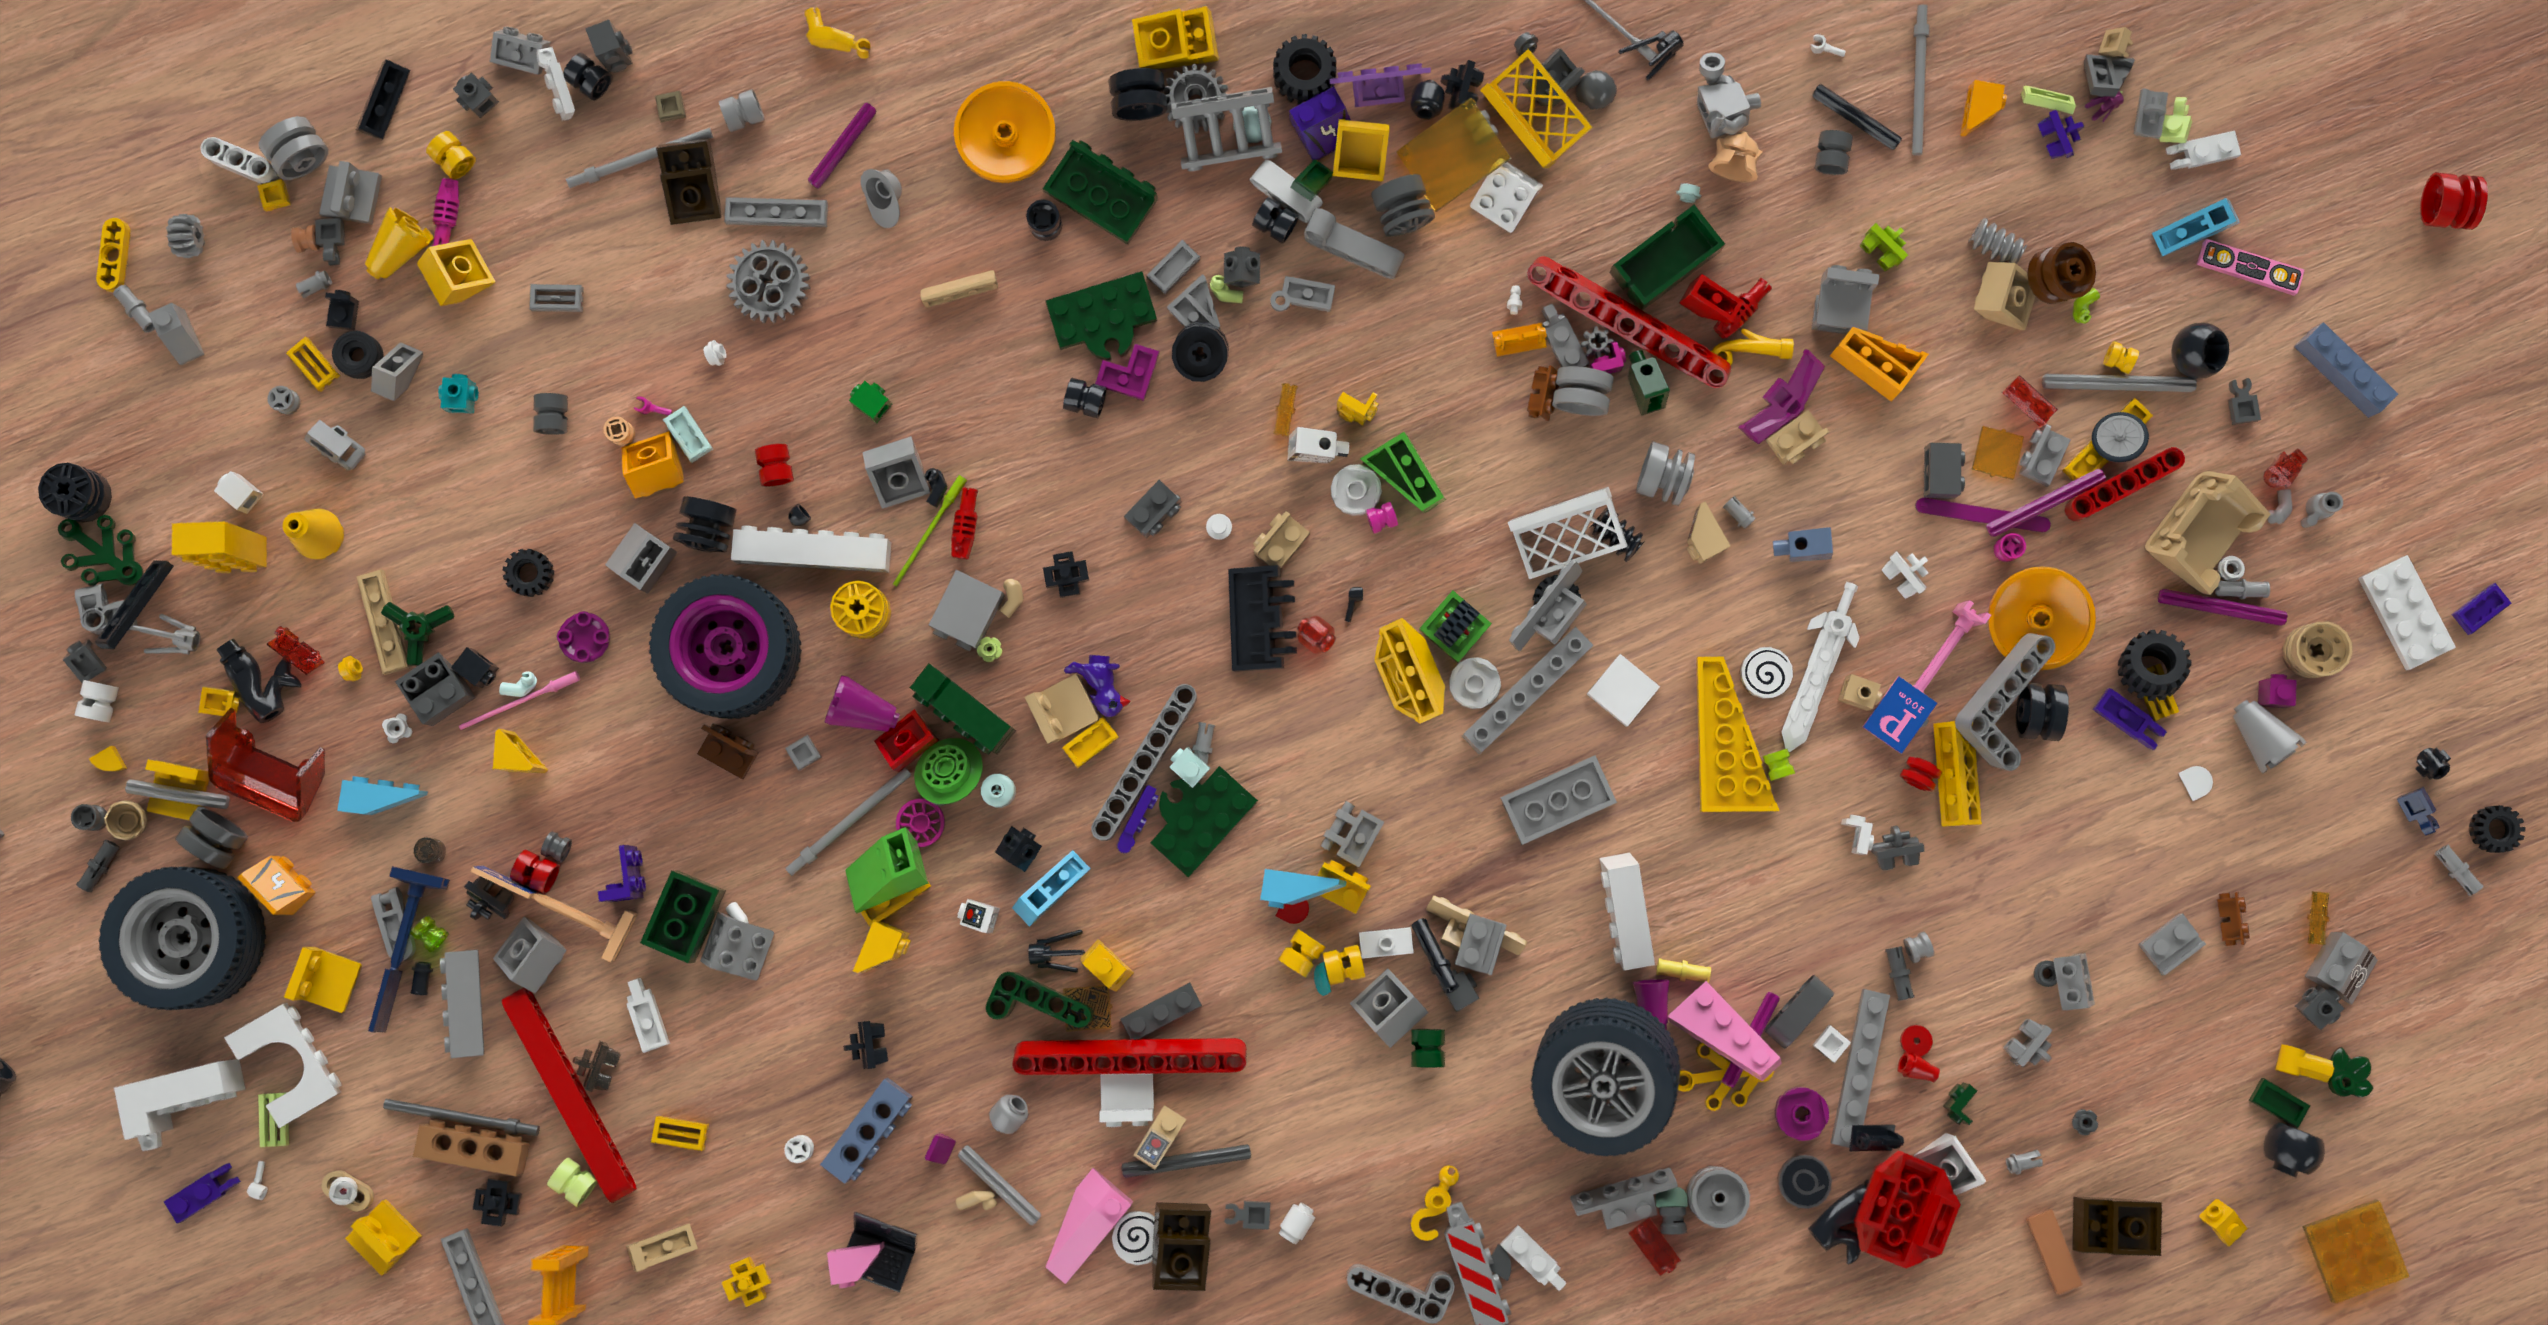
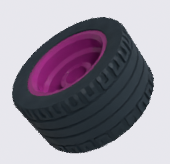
M715 574L708 577L702 576L701 579L696 578L693 582H687L685 586L679 587L677 592L670 594L668 600L664 601L663 607L659 608L658 615H655V622L652 623L649 654L652 658L650 661L654 666L652 669L657 674V680L661 681L660 685L667 690L666 692L669 695L673 696V699L680 702L683 706L708 716L722 719H740L767 710V707H772L774 702L779 701L781 696L786 694L787 688L791 687V682L795 679L796 671L799 669L798 664L801 662L800 654L802 652L800 645L802 644L794 617L782 601L765 588L748 579L719 574V576ZM737 620H742L744 623L741 629H736ZM716 621L717 628L711 631L709 624ZM756 642L758 645L757 649L750 651L748 646ZM699 644L704 645V652L701 654L696 650ZM726 644L734 648L732 653L724 649ZM739 664L745 667L743 674H738ZM717 666L719 669L718 674L715 676L711 675L710 669Z

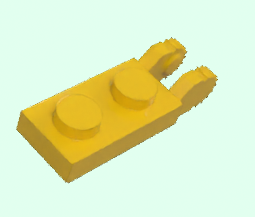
M928 882V884L916 888L912 892L904 893L860 913L871 928L873 922H881L914 901L915 897L928 890L931 885Z

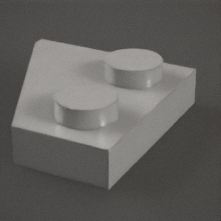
M1202 274L1167 306V310L1184 327L1194 322H1209L1220 329L1207 281Z

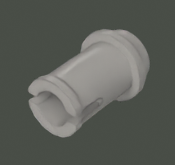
M316 271L314 276L296 283V288L299 293L303 292L301 294L303 298H307L321 289H329L332 281L326 271Z
M1735 496L1723 506L1739 523L1738 526H1742L1744 529L1756 519L1753 516L1754 512H1749Z
M2033 1150L2032 1152L2020 1155L2010 1154V1157L2006 1158V1165L2011 1174L2019 1175L2023 1170L2041 1167L2043 1161L2042 1158L2031 1161V1159L2041 1156L2038 1150Z

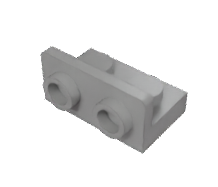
M503 27V30L493 32L490 62L538 75L542 73L543 67L538 65L537 50L550 47L551 42L543 40V36L539 34L527 33V35L520 34L516 28Z
M2048 424L2040 429H2035L2030 439V442L2033 443L2030 451H2026L2023 454L2019 463L2022 466L2019 474L2046 487L2051 484L2071 440L2050 430L2051 426Z
M2086 953L2055 958L2053 961L2062 1010L2090 1008L2095 1005Z

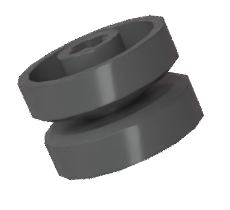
M197 807L189 819L193 826H184L175 838L178 844L194 856L213 866L226 869L235 856L231 849H241L248 839V835L239 826L220 814L204 807Z

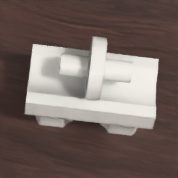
M1896 551L1890 556L1891 560L1882 568L1883 573L1891 580L1902 572L1907 580L1899 585L1897 589L1905 599L1917 592L1919 594L1922 593L1926 586L1914 571L1917 570L1922 578L1926 576L1929 572L1924 568L1923 564L1928 559L1924 556L1918 560L1911 553L1906 557L1912 564L1910 567Z

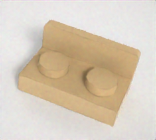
M1807 410L1765 441L1783 465L1789 461L1795 464L1805 456L1804 450L1810 446L1814 450L1826 441L1824 436L1829 431L1827 428L1823 430L1811 412Z
M1287 511L1283 515L1277 514L1270 523L1271 530L1266 535L1262 533L1253 543L1256 547L1254 554L1268 566L1279 565L1280 569L1310 535V532L1294 520Z

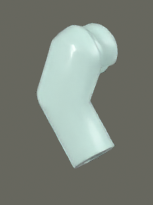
M526 671L522 673L523 677L516 684L502 682L499 689L500 695L524 697L535 688L537 678L532 672Z

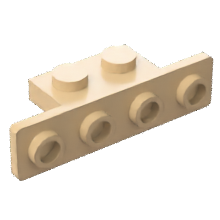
M1433 896L1426 910L1449 921L1439 943L1459 951L1469 914L1474 913L1468 909H1461L1451 904L1445 898ZM1505 930L1500 947L1520 955L1526 947L1527 941L1522 939L1517 933Z

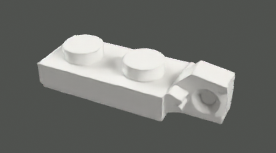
M553 47L539 49L536 53L538 65L543 67L547 73L544 75L547 88L552 89L555 97L552 99L556 114L560 113L562 121L571 119L575 108Z
M641 978L629 981L628 985L632 995L627 996V1007L642 1052L645 1053L670 1044L651 989L645 990Z
M1519 1225L1500 1243L1516 1261L1544 1286L1550 1282L1560 1291L1567 1284L1557 1274L1561 1269L1557 1262Z

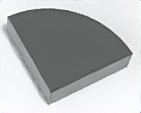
M1497 1244L1491 1254L1494 1263L1489 1266L1492 1272L1497 1273L1498 1276L1508 1281L1511 1274L1510 1257L1506 1250L1500 1244Z

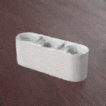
M215 137L207 138L201 144L203 156L219 167L260 184L275 181L279 177L272 168L271 163L262 156ZM220 148L219 154L214 156L216 149ZM243 157V162L237 165V161ZM263 167H266V171L262 175H259L260 170Z
M1265 159L1250 178L1251 183L1268 197L1280 203L1283 208H1288L1297 213L1301 221L1308 223L1315 208H1320L1323 201L1316 196L1310 202L1290 188L1295 178L1270 160Z

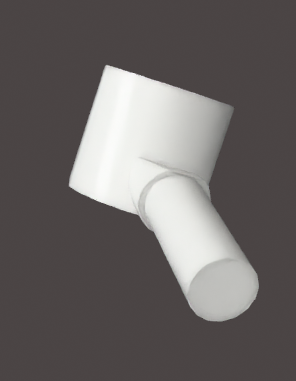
M1814 35L1813 40L1820 42L1822 45L1816 46L1811 44L1813 53L1819 54L1826 51L1844 57L1846 51L1827 44L1823 35Z
M258 1161L254 1182L247 1189L248 1195L257 1200H263L268 1191L266 1186L261 1185L265 1166L263 1161Z

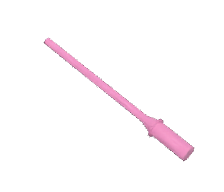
M575 671L557 680H551L543 689L459 725V728L463 730L544 693H556L557 690L580 681L579 674Z

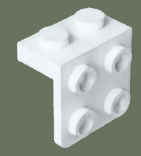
M1100 1074V1122H1106V1127H1120L1122 1122L1132 1121V1126H1147L1148 1121H1153V1074Z

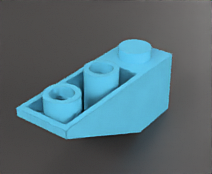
M353 776L352 781L342 780L337 811L374 815L427 796L428 791L419 790L420 785L404 783L403 788L394 787L393 781L378 780L377 784H369V778Z

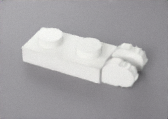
M2235 131L2186 141V143L2175 144L2166 148L2167 155L2184 152L2186 157L2170 163L2171 170L2184 167H2198L2238 158L2241 155Z

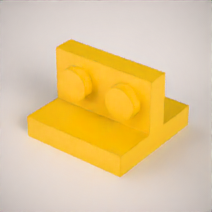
M385 1199L367 1216L358 1218L350 1226L353 1231L345 1239L382 1276L399 1261L422 1235Z

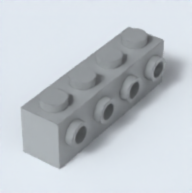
M479 951L445 952V958H440L441 974H446V984H441L442 1000H447L448 1010L443 1011L444 1026H449V1037H444L445 1053L450 1052L451 1058L484 1055Z

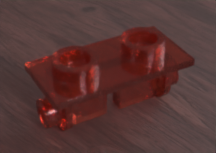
M2020 375L2002 392L2039 427L2046 424L2050 417L2058 410Z
M278 627L274 633L277 637L266 644L305 675H308L325 663L318 650H314L304 641L302 643L298 642L299 637L293 634L287 627Z
M1650 1218L1644 1220L1628 1233L1659 1276L1676 1269V1264L1681 1261Z

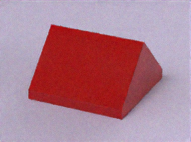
M915 709L898 721L895 728H889L888 732H884L874 740L889 766L897 772L903 770L929 747L939 741Z

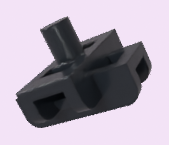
M1072 551L1054 554V566L1043 567L1046 588L1058 587L1060 598L1080 595L1079 583L1089 581L1086 560L1075 562ZM1069 558V560L1059 561L1060 559Z
M489 1178L486 1188H477L475 1190L473 1210L483 1211L481 1224L504 1226L507 1214H519V1202L522 1198V1193L510 1192L511 1181ZM481 1195H484L483 1204H480ZM511 1198L510 1207L507 1208L508 1199Z

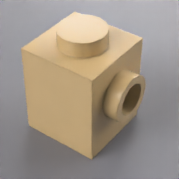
M1850 674L1845 677L1838 701L1866 711L1871 710L1874 706L1877 707L1880 702L1882 692L1879 689L1881 684Z

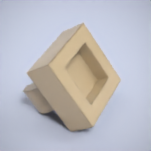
M2126 27L2106 30L2099 54L2110 57H2128L2129 54L2125 51L2127 46L2133 44L2130 39L2132 31Z

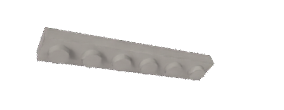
M1862 989L1831 1144L1850 1148L1852 1125H1864L1890 999L1888 994Z

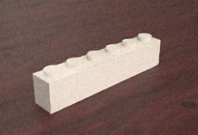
M742 526L741 530L733 529L731 560L739 564L889 573L891 542L885 539V535L875 533L869 534L868 538L859 537V533L844 532V536H836L834 532L819 530L818 534H808V530L793 529L792 533L783 532L782 528L767 527V531H757V527Z

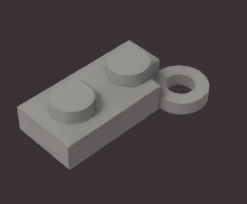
M1285 276L1283 290L1276 291L1271 296V306L1276 311H1285L1291 304L1331 312L1335 285ZM1278 297H1283L1285 299V303L1283 305H1278L1276 303V299Z

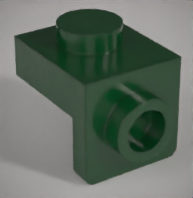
M1964 1082L1961 1085H1955L1949 1092V1100L1943 1106L1949 1111L1947 1116L1958 1125L1961 1123L1970 1125L1973 1122L1962 1112L1963 1108L1977 1093V1090L1972 1085Z

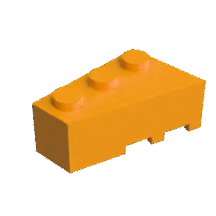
M1852 327L1830 354V357L1889 401H1892L1904 389L1929 353L1913 351L1901 343L1894 344L1883 340L1881 336Z

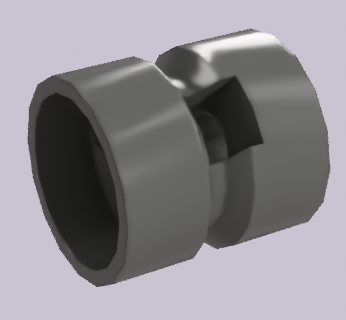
M1839 130L1822 131L1818 142V149L1821 152L1816 155L1815 170L1828 175L1846 174L1850 157L1846 153L1851 151L1853 136Z
M557 393L535 394L533 410L537 412V415L533 417V431L548 435L567 433L568 418L564 416V413L568 411V396Z

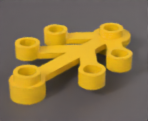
M1698 1044L1696 1047L1697 1055L1710 1060L1720 1070L1694 1074L1686 1070H1680V1077L1686 1076L1688 1081L1686 1085L1682 1086L1679 1084L1678 1090L1688 1092L1693 1089L1695 1084L1721 1081L1730 1062L1710 1047H1708L1709 1053L1702 1055L1700 1049L1705 1044ZM1743 1070L1739 1078L1749 1077L1740 1091H1734L1731 1094L1732 1104L1737 1107L1745 1106L1748 1101L1747 1097L1757 1083L1766 1082L1771 1079L1774 1071L1765 1080L1761 1081ZM1721 1082L1714 1094L1706 1097L1705 1106L1711 1111L1719 1110L1722 1106V1100L1731 1087ZM1737 1094H1742L1744 1098L1740 1104L1735 1102ZM1711 1098H1716L1718 1101L1717 1106L1714 1108L1709 1106Z

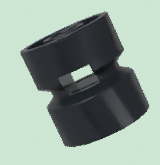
M578 53L571 58L563 72L565 81L574 88H580L581 93L592 101L601 98L608 90L612 81L611 73L600 65L595 66V62L583 53Z
M1268 197L1259 208L1252 226L1263 233L1269 231L1273 239L1283 244L1295 228L1299 215L1288 208L1282 210L1280 203Z
M1043 199L1037 200L1029 206L1026 218L1034 237L1042 241L1055 239L1062 229V220L1055 204Z
M1071 378L1065 393L1063 409L1075 413L1083 410L1084 415L1098 419L1104 406L1107 387L1092 384L1088 387L1086 381Z

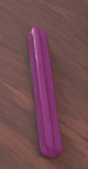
M2096 469L1987 524L1986 529L1989 535L1996 537L2105 482L2104 472L2101 469Z
M2162 589L2158 594V602L2279 626L2285 625L2287 622L2288 614L2285 611L2169 589Z

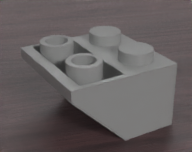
M634 523L605 565L639 590L648 594L677 551Z

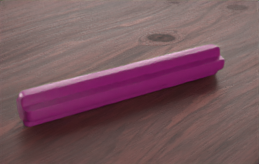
M867 102L863 104L809 176L808 182L812 186L819 189L874 117L876 109Z
M1771 992L1766 994L1750 1025L1760 1037L1780 1000L1779 996ZM1731 1061L1722 1079V1083L1734 1088L1743 1069Z

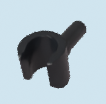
M1352 587L1349 590V602L1344 621L1351 622L1355 601H1363L1362 587Z

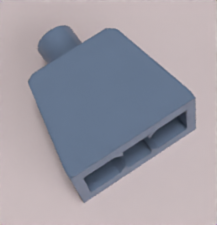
M1831 527L1788 532V540L1773 541L1774 556L1789 555L1790 562L1831 559L1833 555ZM1802 542L1806 545V548L1799 550L1795 544Z

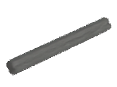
M1246 1144L1167 1156L1162 1158L1155 1170L1142 1161L1128 1162L1122 1164L1123 1177L1128 1178L1246 1160L1251 1158V1149Z

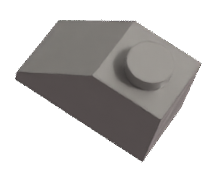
M170 303L148 313L159 338L180 365L205 355L187 313L183 308Z
M400 342L372 367L371 392L395 401L408 389L423 357V352Z

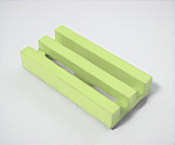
M2026 85L2021 92L2023 103L2070 114L2074 113L2076 104L2073 96Z
M288 1092L258 1094L260 1147L289 1145V1123L280 1128V1140H277V1124L269 1112L268 1125V1109L266 1107L268 1099L269 1103Z

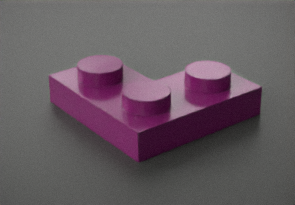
M1135 344L1127 367L1103 360L1095 384L1107 387V390L1144 401L1160 353L1157 350Z

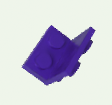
M619 845L623 884L606 885V890L598 891L599 902H619L644 898L643 892L646 891V882L644 876H641L640 873L643 858L641 851L637 850V846Z

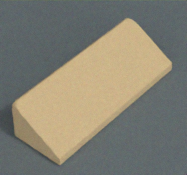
M991 270L924 288L921 290V300L924 306L928 308L998 289L995 272Z

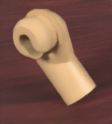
M1007 579L1003 584L1008 600L999 611L1008 618L1012 616L1023 602L1022 586L1014 579Z
M973 1191L958 1197L956 1205L959 1210H964L982 1202L983 1208L988 1210L995 1207L997 1201L994 1198L995 1194L991 1191Z

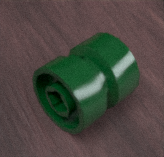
M1411 1029V1044L1415 1046V1050L1411 1052V1067H1445V1052L1441 1050V1047L1445 1045V1030Z

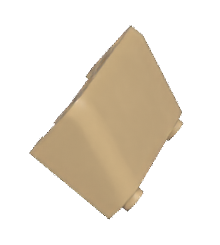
M2205 471L2193 479L2147 540L2145 548L2152 557L2196 590L2211 595L2218 587L2221 578L2220 574L2213 570L2241 531L2248 533L2260 530L2271 514L2237 476Z

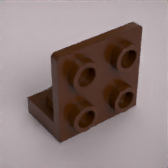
M712 723L711 726L703 724L701 729L709 734L697 755L744 780L759 753L752 749L754 744L736 735L734 738L730 737L732 732L720 725Z

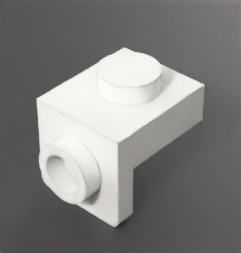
M1850 815V819H1842L1841 825L1856 827L1851 853L1866 855L1868 850L1871 851L1873 847L1874 835H1871L1873 824L1865 822V817Z

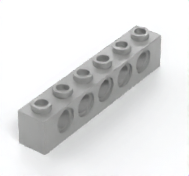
M1576 627L1572 629L1479 718L1462 737L1478 754H1481L1572 667L1593 644Z

